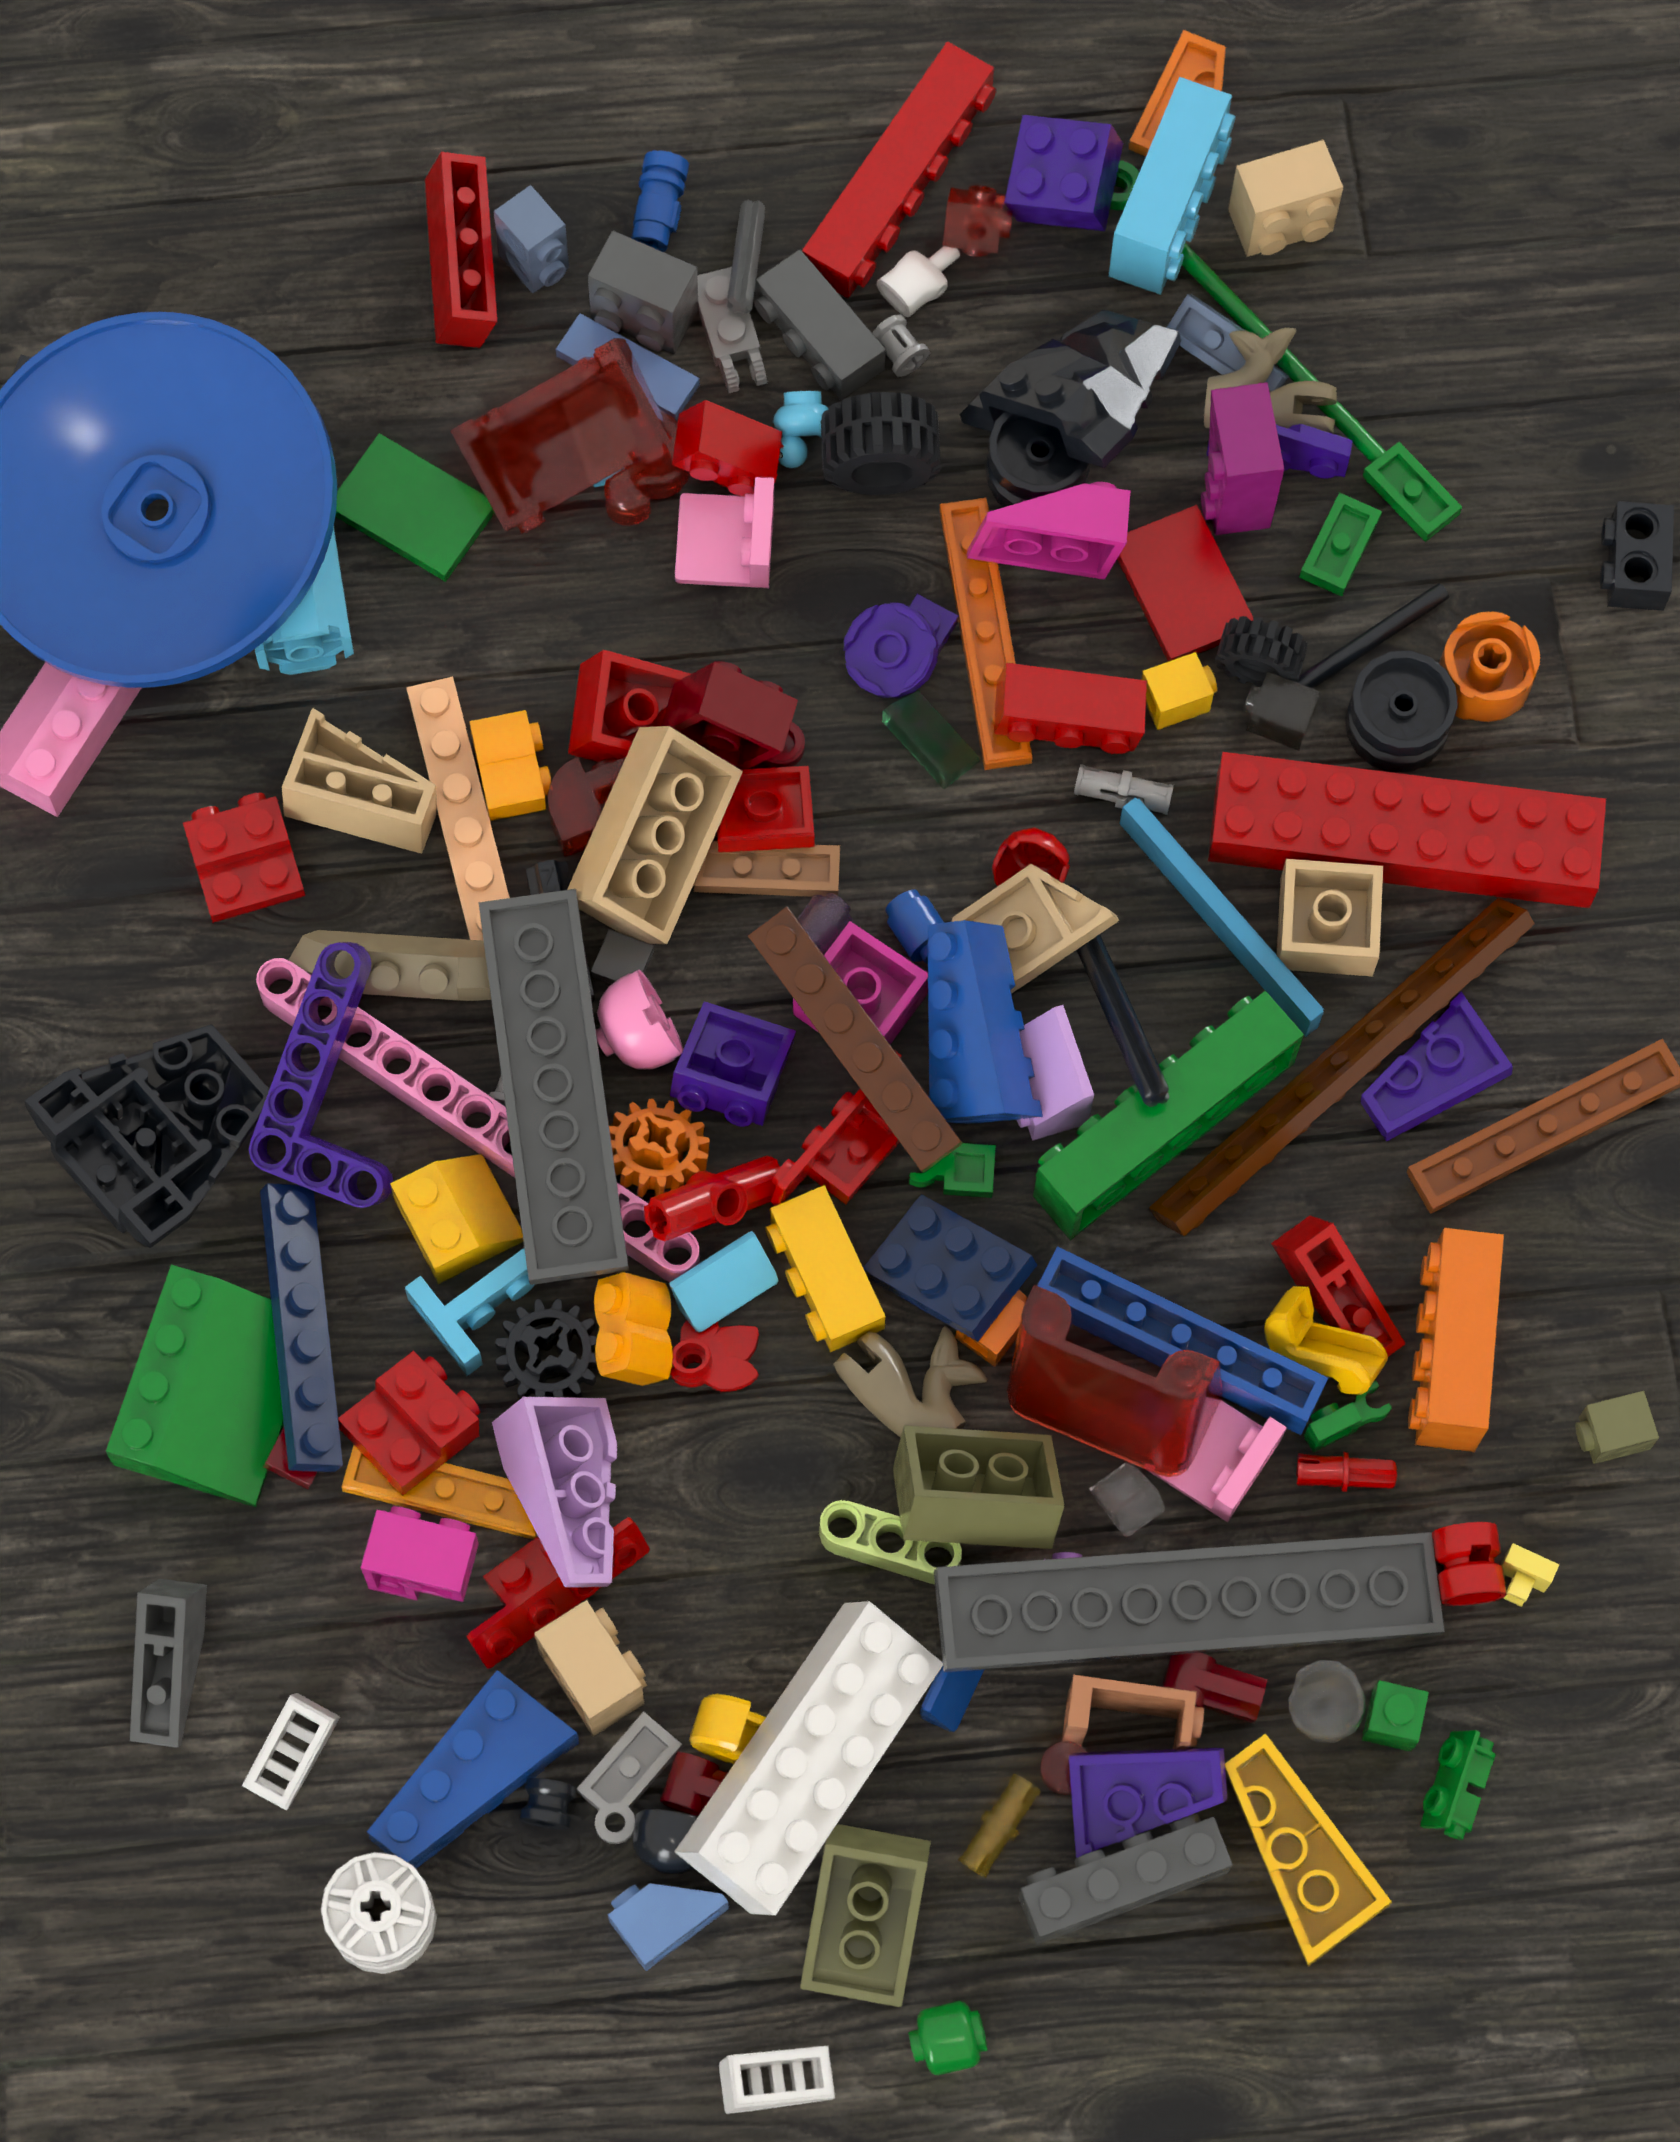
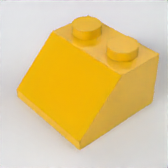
M482 1154L435 1161L390 1183L394 1200L438 1284L524 1242L522 1229Z

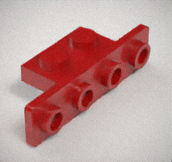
M895 1050V1052L897 1053V1055H898V1056L900 1057V1059H901V1058H902V1055L899 1054V1053ZM861 1089L855 1095L847 1091L834 1106L831 1115L835 1118L825 1129L817 1125L801 1146L805 1151L796 1162H793L791 1159L786 1160L771 1181L776 1185L771 1203L775 1206L783 1203L808 1175L819 1185H825L828 1192L847 1205L900 1143Z
M627 1517L613 1527L612 1579L634 1565L650 1551L637 1524L630 1517ZM537 1536L483 1576L489 1588L505 1607L468 1633L467 1639L486 1668L490 1669L533 1638L535 1632L570 1611L583 1600L592 1596L601 1587H564L543 1544Z

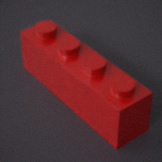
M441 152L425 178L436 343L481 348L497 323L486 158Z

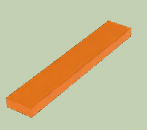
M980 498L940 504L939 511L984 770L1032 764L1030 742H1016L1010 740L1006 735L994 734L997 680L1006 663L1016 664L998 563L967 558V550L984 517L989 512L987 499Z

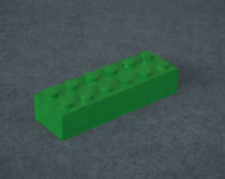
M1266 990L1254 1000L1250 996L1241 999L1227 1013L1230 1019L1217 1029L1209 1025L1200 1031L1189 1043L1192 1048L1179 1059L1173 1054L1159 1064L1169 1087V1099L1166 1103H1158L1154 1107L1144 1104L1136 1084H1134L1118 1096L1114 1101L1117 1107L1103 1118L1099 1114L1093 1115L1076 1131V1134L1079 1136L1065 1148L1061 1143L1055 1145L1039 1159L1038 1163L1041 1167L1038 1168L1035 1176L1036 1182L1033 1197L1070 1241L1294 1065L1304 1034Z

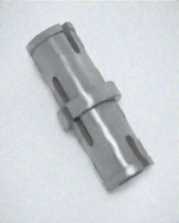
M1080 764L1074 795H1083L1115 802V807L1120 809L1136 797L1149 810L1167 815L1174 785L1132 777L1133 772L1123 770L1122 774Z

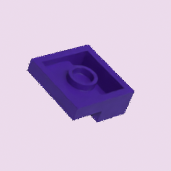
M704 1001L674 1070L670 1096L677 1098L679 1104L690 1111L699 1112L704 1108L724 1113L725 1118L736 1126L746 1127L751 1123L763 1126L777 1092L779 1078L794 1044L796 1031Z

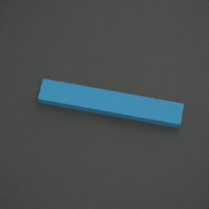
M1135 797L1123 806L1120 825L1262 988L1266 990L1302 1031L1304 1036H1308L1318 1028L1324 1012L1322 1006L1144 803Z

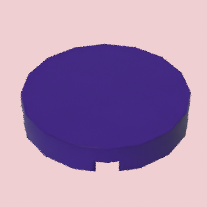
M902 603L875 605L867 608L852 621L844 638L846 668L848 674L860 688L876 696L900 698L911 694L929 680L937 664L938 641L933 626L920 612Z

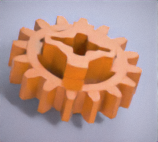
M649 1099L647 1109L641 1110L637 1104L632 1102L629 1104L628 1116L616 1112L613 1118V1126H609L615 1173L616 1175L621 1174L620 1185L625 1188L632 1184L638 1186L637 1196L641 1198L648 1189L654 1190L657 1196L665 1193V1189L671 1188L673 1190L684 1186V1182L687 1183L692 1175L699 1171H706L710 1139L703 1137V1122L691 1124L692 1111L686 1109L678 1114L674 1112V1102L670 1100L664 1109L657 1108L655 1100ZM629 1138L628 1146L624 1147V1143ZM688 1151L686 1158L679 1163L683 1159V1152Z

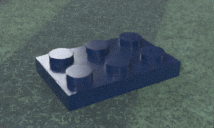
M921 1194L863 1269L869 1280L978 1342L1037 1267V1263L1029 1253Z

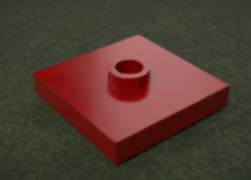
M809 766L741 769L743 773L717 830L718 853L815 847Z

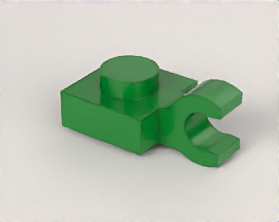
M1377 1381L1372 1383L1366 1393L1355 1395L1354 1403L1352 1402L1342 1408H1339L1337 1403H1332L1311 1415L1310 1418L1313 1422L1309 1424L1304 1437L1313 1453L1356 1432L1359 1427L1367 1423L1379 1422L1388 1416L1392 1409L1389 1403L1377 1409L1371 1408L1366 1403V1396L1373 1394L1379 1388Z

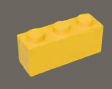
M825 1185L770 1208L771 1225L765 1227L767 1236L775 1253L779 1254L784 1251L791 1268L786 1270L785 1273L796 1298L804 1295L812 1311L805 1314L815 1340L818 1342L824 1339L829 1351L833 1352L856 1342L857 1339L868 1331L877 1333L884 1330L886 1316Z

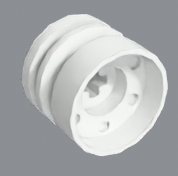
M374 1852L354 1857L336 1870L324 1890L321 1913L325 1931L344 1959L363 1971L386 1974L405 1969L424 1954L433 1939L437 1915L429 1888L415 1867L396 1855ZM381 1898L385 1906L391 1909L390 1911L382 1912L381 1921L374 1922L370 1914L364 1912V1910L373 1907L374 1899Z

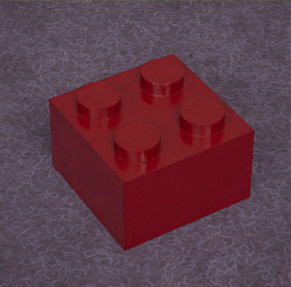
M717 661L674 683L661 726H670L740 770L749 769L782 753L798 700L784 694L783 688L775 683L756 681L741 674L742 670L738 666L724 661Z

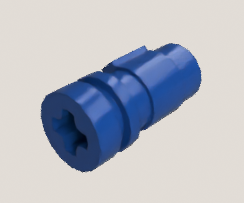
M667 151L647 152L644 156L642 174L639 179V187L642 189V192L638 198L633 221L632 239L662 252L667 250L670 235L677 231L682 206L677 200L684 194V182L687 180L689 162L682 156Z

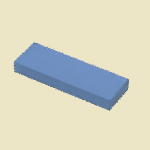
M581 313L556 348V357L675 422L678 419L679 413L684 410L700 385L699 378Z

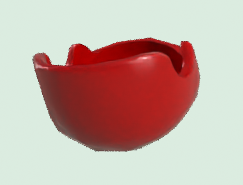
M1031 827L1015 831L1003 841L992 864L994 883L997 886L1001 885L1030 864L1064 883L1070 868L1068 863L1070 857L1067 849L1053 834Z

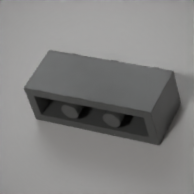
M800 249L756 279V300L754 305L758 313L768 324L774 322L784 333L782 336L788 349L796 357L802 355L812 366L811 372L813 377L825 391L831 389L842 401V399L885 370L886 349Z

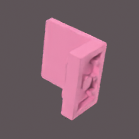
M755 477L754 494H745V496L681 494L675 564V581L677 583L769 588L774 513V478Z
M1196 1387L1147 1460L1145 1469L1228 1522L1281 1442L1287 1427L1272 1417H1269L1262 1427L1202 1387Z

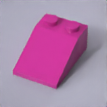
M1108 482L1084 483L987 512L967 550V558L1105 580L1127 543L1131 491L1117 489L1115 485Z

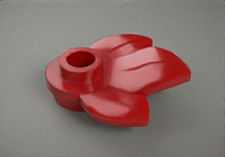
M688 1321L683 1324L680 1335L681 1342L672 1350L673 1359L670 1376L677 1384L684 1387H699L706 1384L717 1391L729 1392L743 1389L751 1385L758 1378L757 1370L748 1362L758 1344L759 1330L757 1327L743 1325L719 1327V1323L716 1322L706 1330L698 1333ZM697 1362L701 1364L696 1368H686L690 1363Z

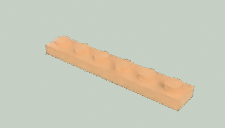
M448 677L406 688L429 780L436 785V808L470 940L484 941L478 902L510 897L453 677Z

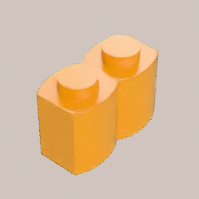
M526 710L469 721L490 821L546 810L545 796L553 794L548 766L539 767L535 754L537 751L544 750L538 722L529 724Z
M626 1272L599 1279L595 1290L594 1310L600 1327L595 1346L596 1364L600 1375L641 1386L668 1379L672 1367L673 1352L671 1340L667 1332L671 1317V1298L666 1283Z

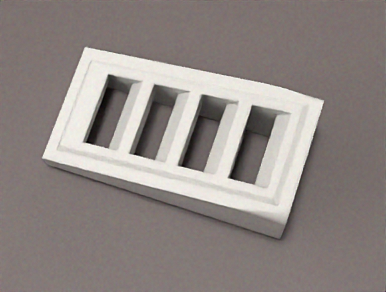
M298 1693L290 1695L242 1786L277 1806L288 1810L332 1734L340 1716ZM298 1713L320 1725L316 1733L294 1722L293 1719ZM288 1732L310 1744L306 1752L283 1740L282 1738L285 1733ZM277 1750L299 1762L296 1771L273 1759L274 1752ZM265 1768L290 1781L286 1790L261 1776Z
M828 2046L728 2055L719 2063L726 2114L826 2101L835 2098ZM804 2061H811L814 2089L806 2090L802 2065ZM783 2064H789L793 2091L785 2092ZM761 2067H768L771 2093L764 2094ZM741 2070H747L750 2093L748 2096H744Z

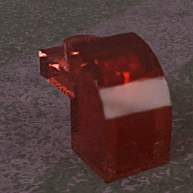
M576 757L564 764L553 777L548 791L549 815L553 833L564 857L585 850L602 812L599 805L607 801L625 758L620 760L615 757L604 759L596 763L591 771L585 773L579 758Z

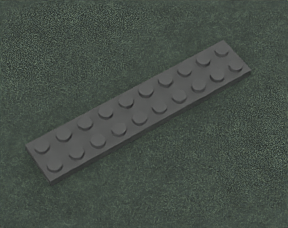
M1432 1532L937 1567L934 1570L944 1672L1182 1655L1196 1652L1209 1653L1438 1636L1445 1632Z

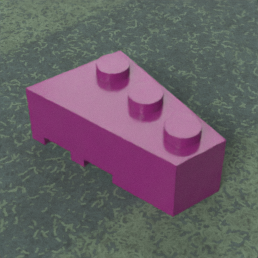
M1268 382L1211 390L1208 472L1205 473L1206 491L1201 492L1204 519H1212L1215 536L1268 529L1271 527L1284 473V464Z

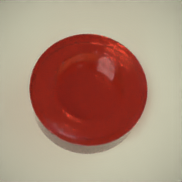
M1069 1741L1058 1742L1049 1747L1044 1753L1040 1764V1774L1044 1784L1057 1794L1070 1795L1069 1755L1073 1753H1086L1087 1751L1082 1746Z

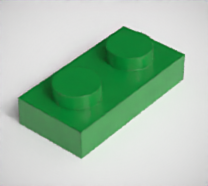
M1339 492L1301 569L1299 578L1339 596H1343L1381 518L1382 511Z

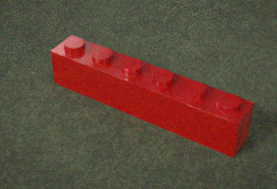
M947 41L807 242L802 252L837 293L849 299L858 285L864 287L869 282L876 268L874 261L882 250L888 252L893 247L899 236L900 227L898 226L906 215L912 217L917 212L924 199L925 193L923 190L929 181L937 182L942 176L949 160L947 155L953 146L961 147L972 129L973 124L971 120L978 110L984 113L988 109L996 94V88L993 87V66Z

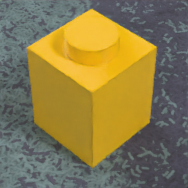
M1196 652L1146 669L1142 673L1141 680L1147 681L1146 705L1157 730L1210 712L1214 693L1217 692V684L1211 668L1208 665L1202 667Z

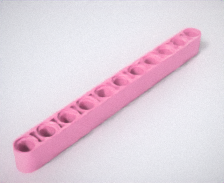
M274 958L266 961L260 967L256 978L264 1006L271 1013L293 1027L312 975L284 958ZM280 979H286L293 983L291 988L282 994H274L268 990L273 982ZM325 997L318 1006H327L332 1009L330 1015L322 1020L326 1024H330L337 1016V1006L332 999ZM357 1007L339 1059L515 1178L512 1155L504 1150L505 1146L510 1142L506 1107ZM357 1032H364L371 1036L370 1041L362 1047H352L346 1042L352 1034ZM395 1059H405L411 1063L409 1069L401 1074H391L387 1072L386 1067ZM437 1085L445 1086L450 1090L449 1095L441 1101H431L425 1097L427 1091ZM475 1112H482L490 1117L489 1122L481 1128H471L464 1122L469 1115ZM617 1183L623 1230L632 1221L642 1220L645 1222L644 1206L648 1205V1203ZM651 1229L642 1237H631L624 1231L627 1255L668 1282L673 1281L700 1263L699 1244L691 1232L667 1241H661L653 1236ZM675 1247L684 1248L691 1254L690 1259L681 1265L668 1263L664 1256L670 1249Z

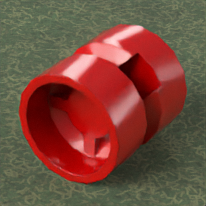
M1469 1522L1439 1528L1432 1533L1435 1559L1438 1563L1444 1565V1570L1438 1574L1441 1602L1444 1605L1464 1606L1482 1604L1502 1599L1507 1595L1503 1567L1494 1561L1501 1553L1498 1528L1495 1523Z

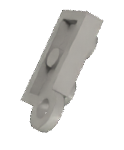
M644 1711L576 1789L578 1794L598 1810L595 1817L597 1834L602 1840L610 1844L623 1843L634 1833L635 1816L630 1808L672 1761L676 1753L683 1748L677 1739ZM612 1814H619L625 1819V1826L619 1832H611L605 1826L606 1819Z

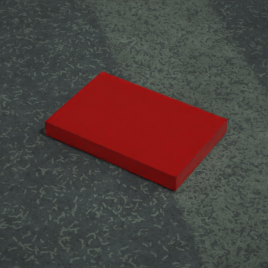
M1197 505L1127 532V543L1117 560L1168 662L1195 652L1199 654L1219 646L1226 622L1229 623V620L1232 618L1239 620L1241 616H1247L1253 621L1254 618Z

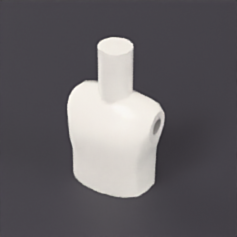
M950 242L929 259L918 251H910L898 261L892 270L877 281V288L899 313L905 317H910L924 304L940 297L947 289V279L942 271L960 257V253L955 245Z

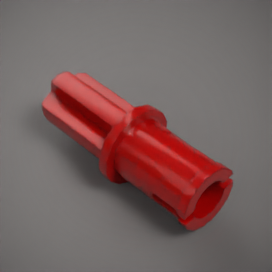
M1343 1452V1456H1317L1298 1453L1296 1485L1341 1487L1342 1492H1347L1348 1486L1391 1489L1396 1485L1397 1465L1393 1460L1349 1458V1452Z

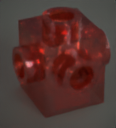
M983 185L970 186L968 190L951 188L947 202L943 247L960 248L967 255L979 257L987 256L989 252L998 253L1001 238L1009 239L1013 211L1004 210L1006 194L996 193L994 188Z

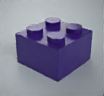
M1022 115L1004 202L1018 222L1106 231L1123 142L1111 124Z

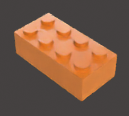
M1444 1228L1437 1243L1430 1242L1428 1255L1423 1256L1420 1285L1428 1286V1290L1425 1292L1424 1302L1420 1303L1418 1307L1416 1333H1424V1338L1421 1340L1420 1350L1415 1351L1412 1368V1380L1420 1381V1387L1417 1388L1416 1398L1411 1399L1408 1416V1429L1416 1430L1415 1445L1475 1452L1489 1428L1503 1234Z

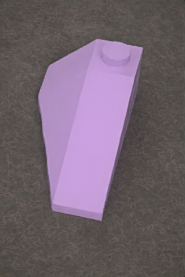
M522 1397L492 1422L503 1469L564 1587H607L612 1583L614 1529L609 1524L610 1503L615 1500L616 1485L611 1483V1463L617 1459V1441L606 1398Z

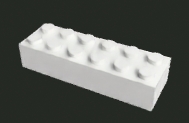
M870 1601L844 1603L681 1841L675 1853L750 1914L775 1916L942 1668L943 1662Z

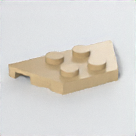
M1032 864L952 917V922L967 920L1003 926L1015 981V987L1011 990V994L1119 921L1117 915L1106 907L1092 901Z

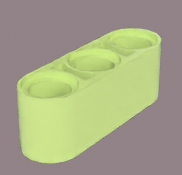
M843 1500L832 1502L821 1514L819 1531L821 1542L828 1551L836 1555L930 1584H935L934 1570L936 1567L931 1566L925 1559L924 1555L929 1549L943 1547L949 1551L953 1559L946 1567L960 1566L962 1555L960 1543L903 1540L904 1546L898 1552L886 1553L881 1550L876 1540L883 1533L893 1532L903 1539L900 1516ZM840 1517L847 1518L855 1524L856 1530L850 1537L838 1538L829 1531L828 1526L830 1522Z

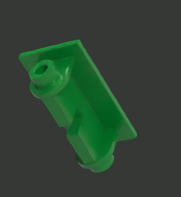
M1451 1731L1449 1738L1443 1743L1438 1757L1440 1766L1434 1784L1426 1793L1423 1801L1424 1815L1420 1824L1421 1828H1445V1835L1458 1840H1463L1465 1832L1472 1831L1481 1798L1467 1792V1785L1470 1784L1476 1788L1485 1789L1496 1756L1492 1752L1494 1743L1479 1737V1731Z

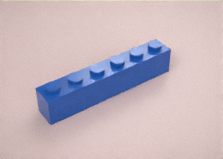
M1060 1247L1056 1248L1035 1289L1032 1305L1266 1419L1272 1417L1286 1426L1287 1429L1299 1435H1302L1328 1380V1377Z

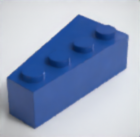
M967 920L927 925L929 1098L947 1122L973 1124L1043 1117L1040 1100L1033 1099L1029 1079L1035 1077L1031 1058L1024 1057L1019 1032L1025 1028L1021 1011H1016L1011 996V990L1015 987V981L1003 926Z

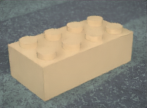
M670 726L639 727L567 889H576L579 910L621 934L648 944H668L743 771Z

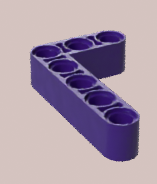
M338 942L324 948L317 959L250 1140L249 1154L255 1166L265 1172L353 1207L364 1208L380 1204L390 1196L392 1192L390 1183L394 1182L392 1173L385 1165L378 1161L310 1135L372 965L370 955L363 946L352 942ZM342 951L348 952L353 957L355 964L352 974L347 978L340 976L334 965L337 955ZM325 997L332 999L337 1006V1016L330 1024L323 1022L317 1011L320 1001ZM308 1043L316 1046L320 1053V1062L314 1070L306 1068L301 1061V1051ZM290 1089L297 1091L303 1100V1108L297 1116L288 1113L284 1106V1096ZM273 1135L278 1136L285 1143L286 1153L280 1162L273 1160L267 1152V1142ZM318 1153L325 1155L331 1163V1173L325 1180L318 1178L312 1170V1160ZM363 1171L369 1172L376 1179V1192L371 1198L362 1195L357 1187V1178Z

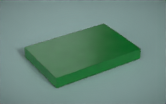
M379 433L338 489L335 517L446 582L498 508L497 502Z

